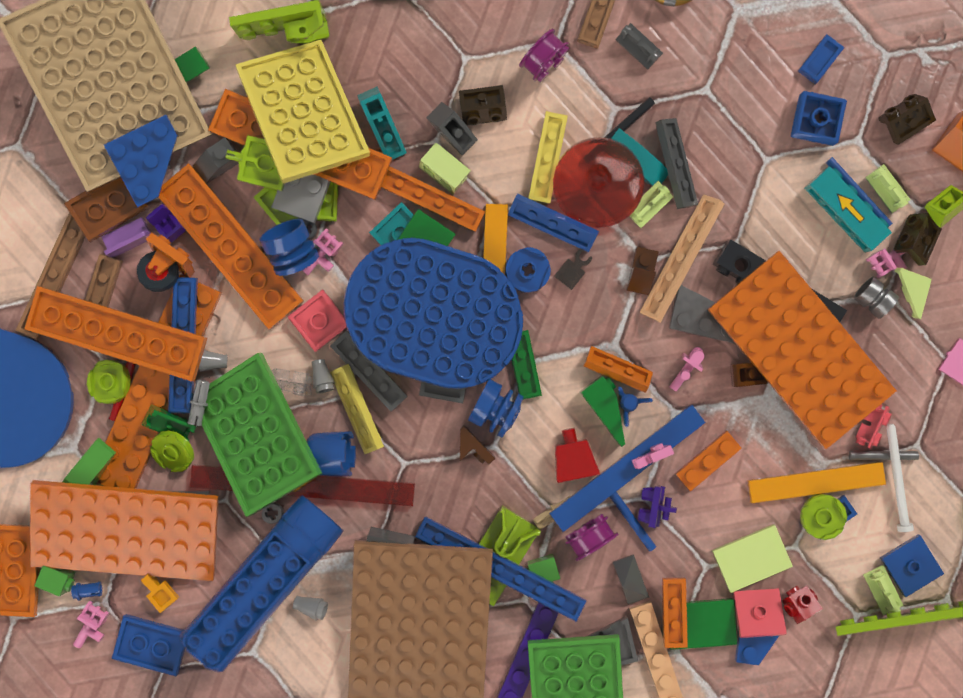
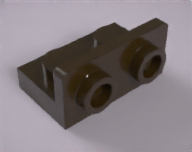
M503 85L459 91L462 121L466 125L507 120Z
M917 94L905 97L903 102L888 108L883 115L878 117L879 122L887 125L893 143L898 145L936 121L928 98Z
M929 213L910 214L893 250L896 253L907 252L918 266L927 265L942 228L936 225Z

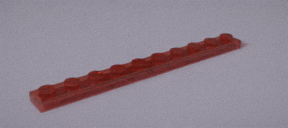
M192 465L190 488L233 491L222 467ZM319 475L298 491H292L285 496L300 497L303 495L307 498L413 506L415 483Z

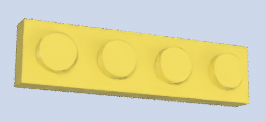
M548 111L545 113L529 193V199L535 202L549 205L551 203L568 115Z
M349 364L331 371L330 374L364 454L384 447L381 436L375 427L372 415L367 408L363 394L358 387Z

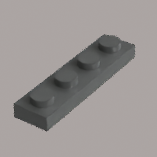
M677 118L659 120L655 122L677 209L696 206L698 201Z
M348 331L344 332L330 345L391 412L408 397L382 368L372 363L360 352Z

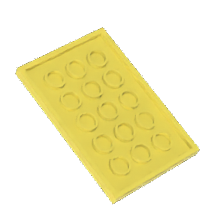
M322 40L235 64L282 184L370 156L368 146Z

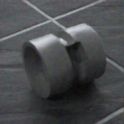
M873 276L859 288L854 296V300L863 307L869 306V311L878 319H881L895 306L899 296L891 290H883L884 284Z

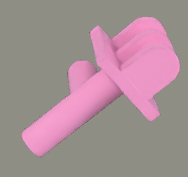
M326 228L313 241L319 247L317 250L319 258L312 265L302 270L307 275L312 272L317 264L329 272L334 265L324 256L326 254L330 257L337 255L339 249L344 244L342 241L338 242L335 235L331 236Z
M883 249L866 258V261H870L872 264L871 269H875L877 272V278L896 268L907 269V266L900 257L904 253H896L894 250L888 253L886 249Z
M695 347L689 355L682 354V359L687 363L669 386L670 388L677 391L682 383L690 378V372L694 367L702 372L703 367L700 363L704 359V353L700 347Z
M91 601L86 604L82 613L77 618L84 623L73 643L77 648L83 646L88 636L97 642H100L104 637V634L97 629L107 621L109 612L101 611V607L93 606Z

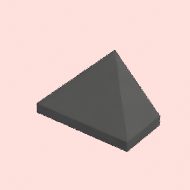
M634 554L613 561L627 604L629 605L648 598L649 595Z

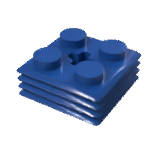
M803 91L798 97L791 137L834 146L839 142L847 100ZM817 114H819L820 119H823L820 123L814 118Z

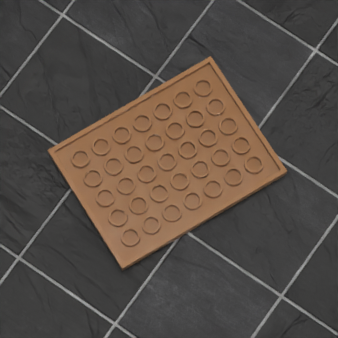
M355 540L348 698H484L493 549Z

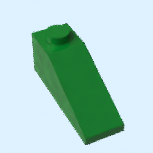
M600 376L582 389L580 393L616 442L622 447L625 445L617 394L614 392L616 386L609 377L605 379L603 376Z

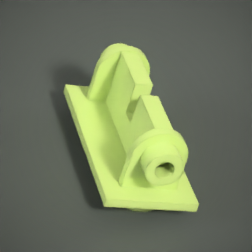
M884 164L865 177L891 213L909 203L910 198Z
M657 181L626 213L642 228L673 196L666 186Z
M884 565L863 574L882 615L889 612H901L900 607L904 605Z

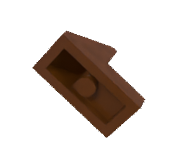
M636 247L626 291L649 295L656 275L655 267L659 251Z
M752 363L730 364L732 387L768 384L767 380Z
M464 425L460 429V461L474 449L476 452L473 455L482 464L486 462L489 465L495 460V456Z

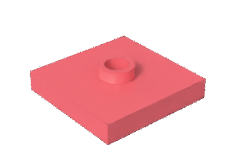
M323 289L288 316L289 320L314 352L320 350L347 328L344 315Z
M779 588L733 592L740 638L787 634Z

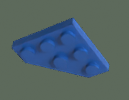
M167 115L104 144L137 207L160 196L162 184L178 137Z

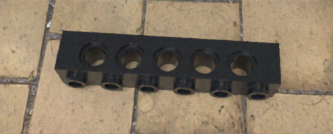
M730 239L726 241L713 265L717 267L716 271L727 277L731 275L736 278L735 282L738 284L766 260ZM736 260H741L744 263V270L742 272L735 268ZM813 290L836 319L841 322L847 310Z

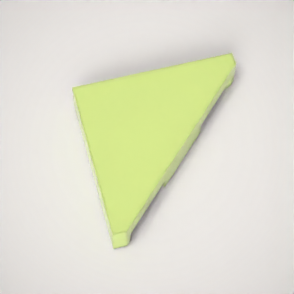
M896 268L894 272L898 273L905 299L910 303L913 311L912 317L921 319L932 279L903 268Z

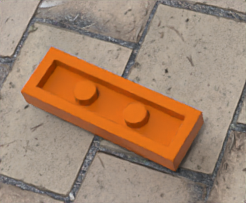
M593 346L590 347L584 363V367L644 393L648 390L653 375L652 371Z
M725 431L678 470L675 475L691 492L742 448L730 433Z
M662 578L664 647L688 648L686 579Z

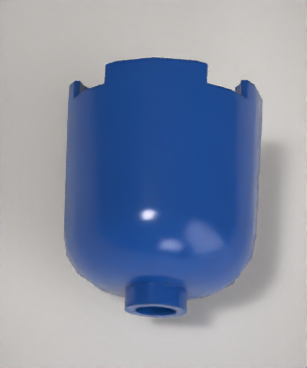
M352 431L314 433L308 437L306 441L323 473L321 475L352 476L350 468H355L356 446H351L350 440L354 438Z

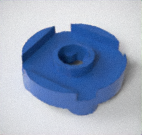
M532 247L519 249L514 252L506 264L507 279L511 281L515 289L525 293L535 292L542 288L549 280L551 273L549 261L545 254ZM528 264H531L532 270L535 272L525 276L522 267H527Z

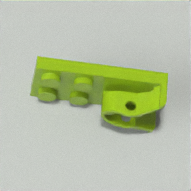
M319 0L229 17L231 28L243 40H252L257 35L262 34L273 36L278 34V31L285 30L286 40L291 43L307 44L329 38L326 13Z
M502 505L479 544L488 549H493L501 557L520 564L536 536L540 535L541 530ZM492 577L489 604L494 606L507 585Z

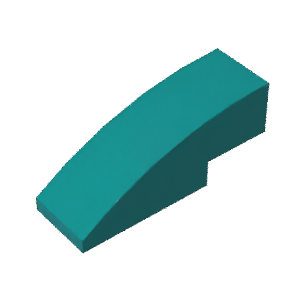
M620 128L604 148L605 151L622 162L621 165L651 187L657 181L662 184L668 176L667 168Z

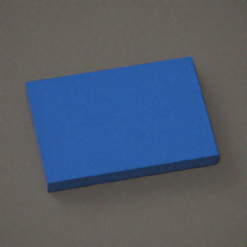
M125 614L123 615L112 659L177 676L185 652L184 645L180 641V634L184 630Z

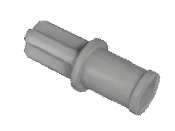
M196 381L193 400H190L192 405L187 421L188 424L202 426L205 406H208V403H206L210 385L208 381Z

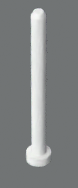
M887 424L886 431L900 524H897V531L911 532L914 530L913 523H909L896 427L894 424Z

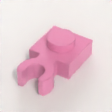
M659 443L650 447V452L633 459L632 463L635 469H640L650 463L673 455L674 452L671 445L663 446V443Z

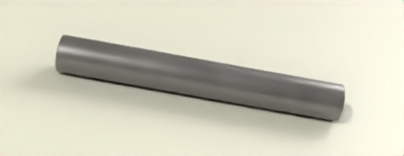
M849 451L850 460H891L889 451ZM899 451L900 460L919 459L918 451Z

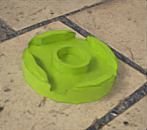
M105 359L97 362L87 377L89 394L99 403L114 404L120 402L130 389L131 379L129 371L119 361Z
M168 430L160 432L152 439L151 454L162 468L166 469L167 467L172 469L171 472L176 473L183 472L192 464L194 450L184 436Z
M819 494L805 501L801 508L800 520L802 527L808 534L818 539L828 540L842 533L845 522H847V513L840 500L831 495Z

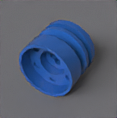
M293 219L278 224L267 230L260 237V243L265 253L272 255L270 263L273 265L274 272L278 276L299 272L312 265L319 258V253L314 248L313 241L307 240L309 232L302 219Z
M489 379L468 421L482 427L488 419L491 421L489 432L492 433L498 424L501 427L497 436L503 438L504 434L512 428L521 410L524 396L518 394L514 402H512L510 398L513 390L510 389L502 397L500 396L502 385Z

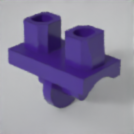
M665 486L645 487L642 489V500L652 501L651 510L640 508L638 520L649 524L648 527L656 528L660 526L662 511L663 520H669L670 512H677V508L671 506L672 498L665 497L663 505Z

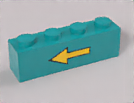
M830 166L827 167L804 189L864 253L873 251L892 233L888 229V223L883 218H878L872 212L873 207L857 196V190L842 180L843 176L837 169H832Z

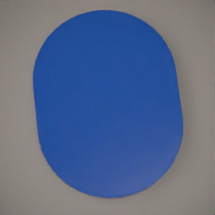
M404 238L387 242L371 251L354 269L344 295L345 323L353 342L368 360L384 370L435 386L453 389L467 388L492 379L509 364L518 349L522 336L523 312L521 311L518 294L511 281L507 279L500 269L484 258L425 239Z
M0 328V468H10L40 459L59 443L71 421L74 394L65 366L48 347L32 338Z

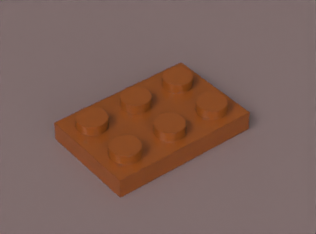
M121 177L88 192L84 191L64 203L90 243L149 208L147 204L137 207Z

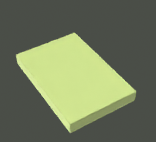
M774 524L712 550L730 593L793 567Z

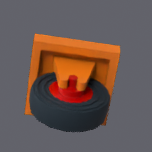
M152 232L149 234L146 241L153 252L143 256L137 265L139 282L148 290L163 292L175 285L179 272L191 278L195 271L192 266L193 262L188 258L189 254L179 247L176 250L170 246L171 242L163 235L156 236Z

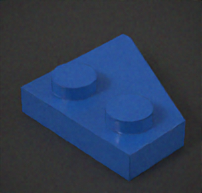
M738 632L735 661L759 665L779 636L740 638Z

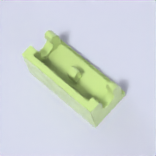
M437 143L430 148L419 164V168L452 195L456 193L471 172L470 169Z

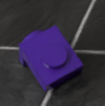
M164 204L158 206L146 217L148 222L155 226L159 234L166 237L171 243L186 231Z

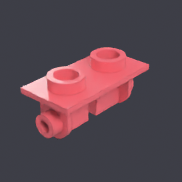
M881 404L864 418V420L871 422V426L861 424L855 436L857 438L855 443L862 446L868 443L870 450L873 445L878 446L882 438V434L879 433L882 425L887 426L892 415L888 413L890 410L889 406H886L885 410L881 409L883 406Z

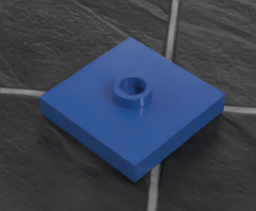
M919 534L880 557L904 597L911 595L944 575V572Z

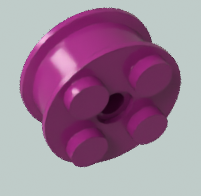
M554 29L547 31L529 49L519 64L520 68L525 67L534 75V81L538 80L540 83L549 75L548 71L552 67L556 69L563 62V57L570 50L568 42L563 43L554 35Z
M601 514L584 523L581 528L565 536L567 539L565 544H570L577 555L576 561L592 554L619 535L618 532L613 533L606 521L608 519L607 516L604 517Z

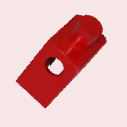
M575 428L562 430L564 443L555 445L557 483L600 475L587 439L577 440Z

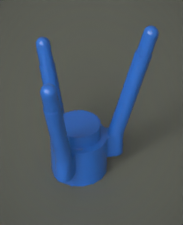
M618 387L619 396L621 397L619 405L623 409L624 425L628 427L629 412L634 411L638 404L651 403L653 399L637 398L633 394H625L622 387Z

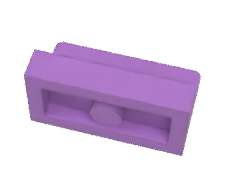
M141 217L102 236L101 238L107 248L104 251L105 255L115 258L147 242L146 238L151 232L144 218Z

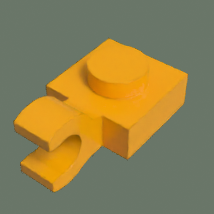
M149 574L141 579L142 583L151 591L146 597L159 613L179 598L178 594L166 580L160 584L157 577L150 576Z

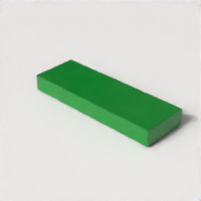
M529 330L522 331L518 349L512 358L518 393L524 396L522 400L542 396Z

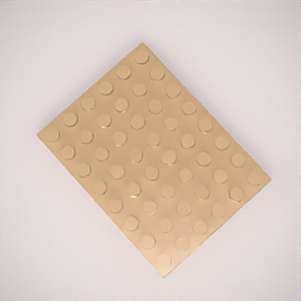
M40 0L0 18V28L87 192L121 177L104 144L164 115L168 116L178 135L173 152L212 135L208 131L209 127L146 0Z

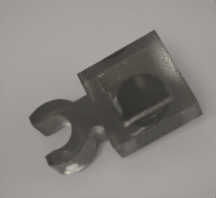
M582 249L578 250L575 254L574 262L567 259L554 276L570 290L575 287L586 273L581 267L588 265L592 261L591 256L586 261L580 259V254L583 252Z

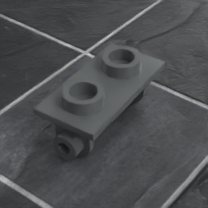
M631 23L626 25L622 29V33L615 39L647 70L663 54L660 49Z

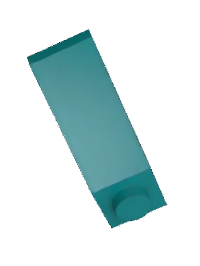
M378 86L357 95L382 153L393 159L406 154V149Z

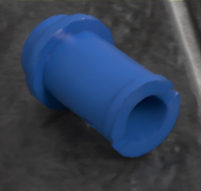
M101 582L76 583L71 588L72 598L80 601L86 597L102 596Z

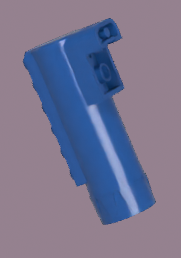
M301 495L180 634V641L184 648L205 667L216 672H223L313 566L327 554L344 530L310 500Z

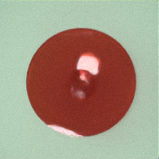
M604 137L585 139L571 146L557 163L553 177L554 195L559 207L568 217L593 228L613 226L629 217L639 205L644 191L643 169L633 151L623 143Z

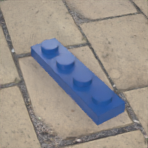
M518 193L508 213L509 216L587 252L590 251L599 232Z

